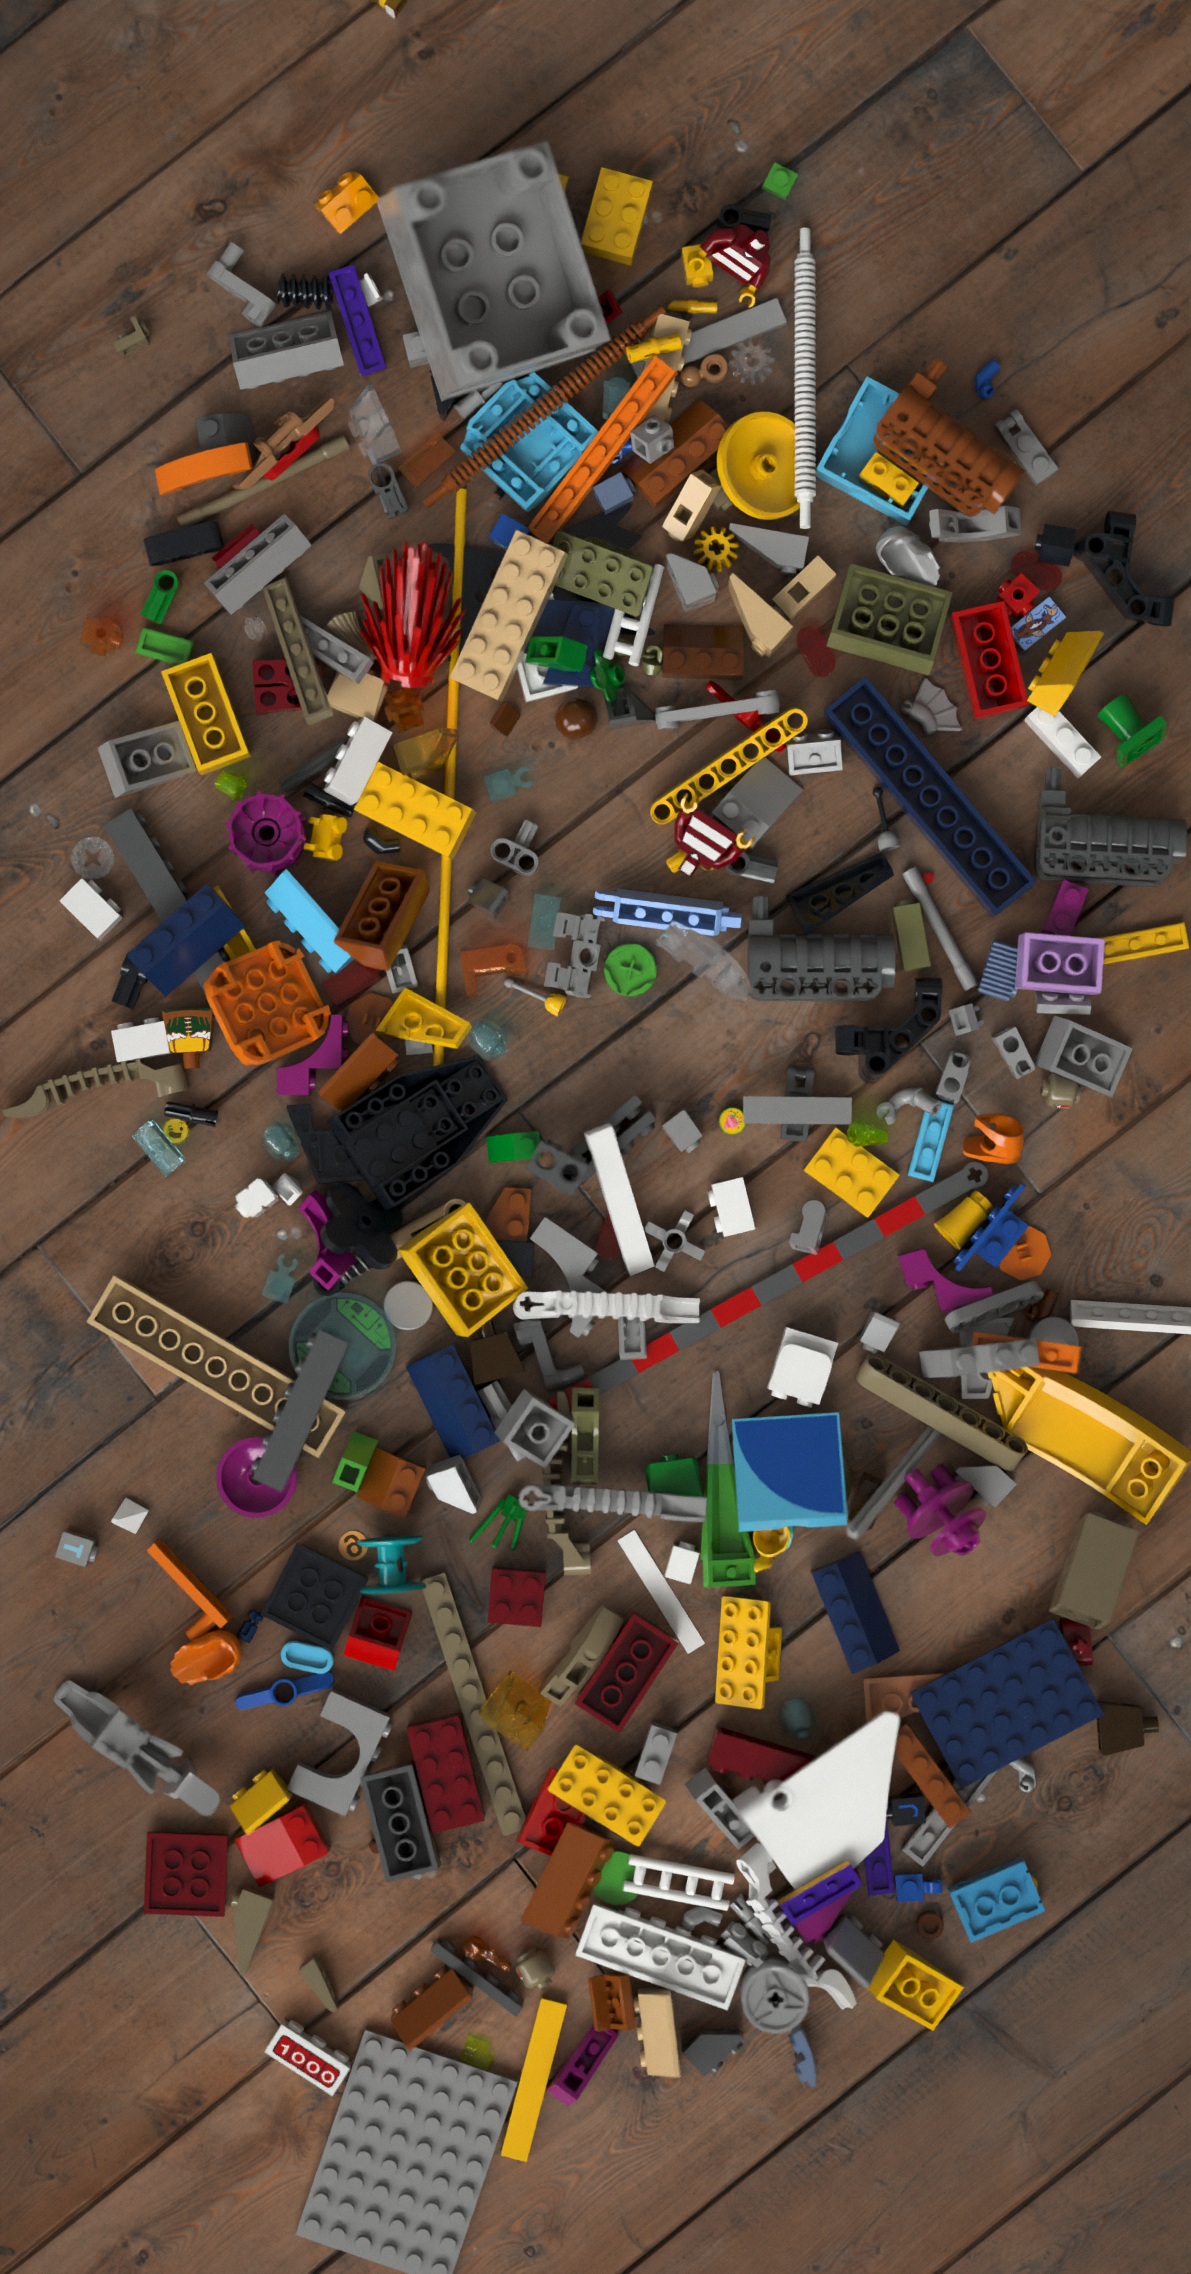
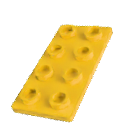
M730 1596L722 1597L715 1702L717 1704L763 1709L766 1682L779 1681L782 1627L769 1626L770 1601Z
M577 1744L574 1745L548 1787L549 1792L636 1846H640L666 1804L664 1798L646 1788L642 1781L602 1756H595Z

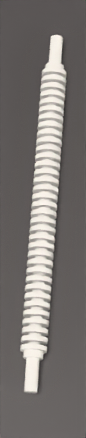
M801 228L800 253L794 261V312L796 313L794 315V346L796 347L794 349V373L796 374L794 376L796 381L794 383V407L796 408L794 410L796 415L794 417L796 435L795 497H797V502L800 503V528L808 529L811 527V502H813V497L816 496V477H814L816 475L814 470L816 469V436H814L816 435V402H814L816 400V369L814 368L816 366V260L813 259V254L810 253V229Z

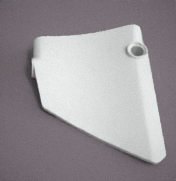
M888 1711L881 1713L784 1782L780 1780L768 1782L763 1793L760 1794L756 1787L751 1786L733 1799L734 1804L794 1890L846 1860H849L854 1869L883 1841L890 1776L899 1727V1716ZM777 1792H784L780 1799L773 1800V1796Z

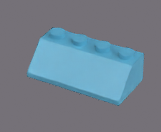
M286 869L265 892L269 898L265 902L275 913L279 910L286 917L283 923L292 933L298 930L304 937L300 942L310 953L315 950L321 956L318 962L328 973L333 970L336 974H339L354 960L352 956L334 943V938L339 928Z

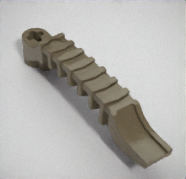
M137 1059L132 1063L125 1061L121 1062L120 1065L109 1064L104 1068L94 1067L90 1071L85 1072V1070L76 1072L75 1075L70 1076V1074H66L60 1079H50L47 1081L48 1083L37 1086L33 1096L26 1103L2 1111L5 1117L12 1118L40 1115L50 1105L47 1091L51 1090L56 1106L65 1104L59 1087L65 1086L68 1097L77 1095L73 1083L79 1082L82 1091L91 1089L88 1079L93 1078L96 1087H101L105 1085L102 1076L108 1075L111 1085L120 1083L117 1075L119 1072H123L125 1083L134 1081L133 1076L139 1075L140 1081H154L158 1098L187 1091L189 1086L183 1064L154 1070L144 1065L142 1059Z
M558 1390L557 1411L571 1420L570 1407L565 1391ZM563 1442L557 1451H568V1442ZM553 1456L547 1467L544 1468V1471H542L544 1484L551 1485V1480H561V1471H551L550 1465H563V1456ZM547 1510L548 1538H552L563 1549L564 1575H590V1542L574 1543L569 1536L568 1530H562V1524H566V1515H554V1510Z

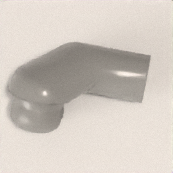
M1023 1758L1008 1764L1018 1771L1020 1789L1026 1793L1031 1792L1037 1782L1035 1767Z
M697 1906L684 1914L682 1925L687 1930H693L696 1925L706 1921L718 1927L723 1914L704 1906Z

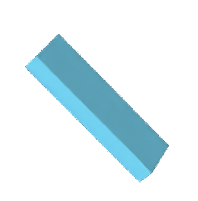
M940 1101L942 1107L935 1116L924 1111L907 1176L934 1182L954 1108L953 1104Z

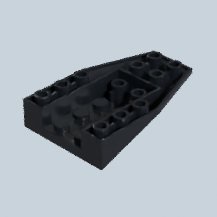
M478 1055L400 1074L327 1122L384 1210L387 1211L457 1166L507 1102V1099Z

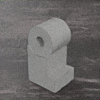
M1011 1025L991 1036L994 1045L998 1048L1003 1060L1006 1061L1010 1072L1016 1080L1036 1070L1015 1026Z
M953 1050L950 1051L935 1090L934 1098L953 1105L959 1102L969 1072L971 1056Z
M811 1200L803 1206L802 1214L804 1219L799 1234H791L789 1244L794 1250L818 1255L828 1215L821 1202Z

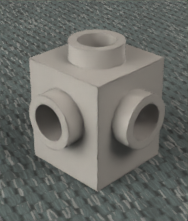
M655 415L630 431L633 452L650 464L674 448L672 427L669 423L663 422Z

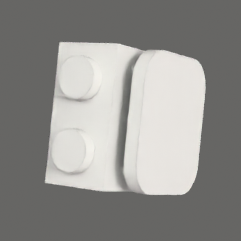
M785 1327L767 1389L772 1390L771 1395L785 1400L788 1395L798 1398V1404L812 1408L813 1403L819 1405L828 1381L838 1343Z

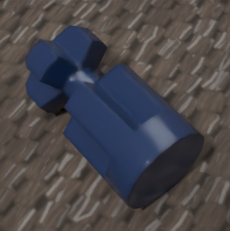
M250 1610L248 1613L251 1617L250 1620H244L236 1636L250 1643L258 1629V1626L255 1625L256 1621H262L263 1616L260 1615L261 1613L256 1610Z

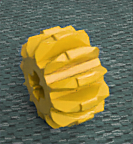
M714 526L711 527L710 536L703 530L701 532L703 540H695L694 544L700 548L694 550V556H702L698 560L699 565L708 562L707 571L709 572L712 569V565H716V570L719 573L722 571V563L729 569L732 566L729 559L737 560L738 555L732 551L737 550L739 545L738 543H730L735 537L733 533L727 537L724 536L726 532L724 527L721 528L720 534H716ZM713 544H717L718 548H723V550H720L719 555H715L714 551H709V549H712Z

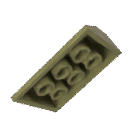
M850 563L827 647L929 676L936 657L953 592Z

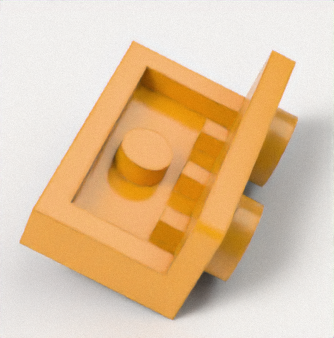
M355 171L342 175L338 180L339 184L332 190L328 189L318 197L319 201L314 205L339 234L344 232L379 199L363 176Z

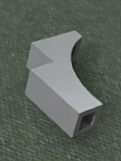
M544 1217L530 1239L546 1250L558 1263L566 1276L570 1290L576 1291V1293H585L586 1291H591V1293L606 1292L583 1276L585 1271L590 1274L599 1262L595 1258L598 1253ZM575 1315L572 1319L570 1332L578 1338L581 1334L587 1336L595 1324L591 1321L593 1316L590 1315L588 1318H583V1315Z
M1036 1338L919 1351L923 1378L955 1377L1040 1365Z

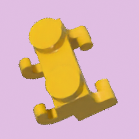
M326 814L320 815V818L309 817L308 823L314 824L310 844L304 843L303 849L312 851L315 858L327 861H337L343 854L340 842L342 833L347 829V820L343 817Z

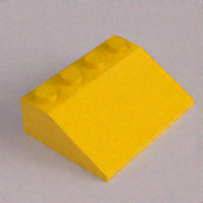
M467 1202L419 1232L397 1249L457 1336H470L514 1301L521 1293L529 1289L470 1202Z

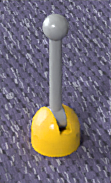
M511 977L504 980V985L507 988H516L544 1001L548 1012L555 1016L560 1015L567 997L557 993H552L546 997L515 983Z

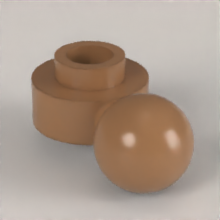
M709 355L702 361L701 368H696L695 366L683 368L680 373V380L686 387L698 385L702 378L711 383L721 382L728 374L727 362L720 355ZM718 366L720 370L718 373L712 374L710 372L711 367Z

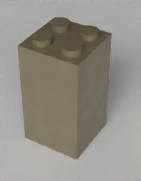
M1099 1512L1087 1513L1078 1520L1048 1612L1097 1630L1109 1624L1139 1531L1133 1530V1526L1129 1523L1109 1521L1106 1515Z

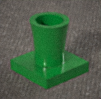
M1128 694L1115 698L1097 716L1122 742V744L1117 746L1116 762L1121 769L1127 767L1166 737L1167 723L1159 716L1146 725L1134 708Z

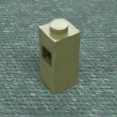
M912 899L897 902V907H893L891 911L902 972L929 968L931 964L920 903L913 904Z

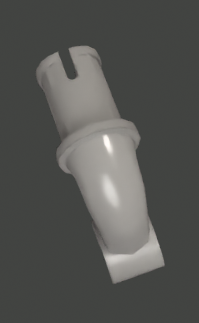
M910 1087L896 1092L889 1102L881 1103L877 1107L876 1113L879 1120L887 1114L885 1120L890 1125L897 1119L896 1111L905 1104H910L912 1107L918 1106L932 1116H935L940 1111L942 1104L939 1100L925 1093L924 1088Z

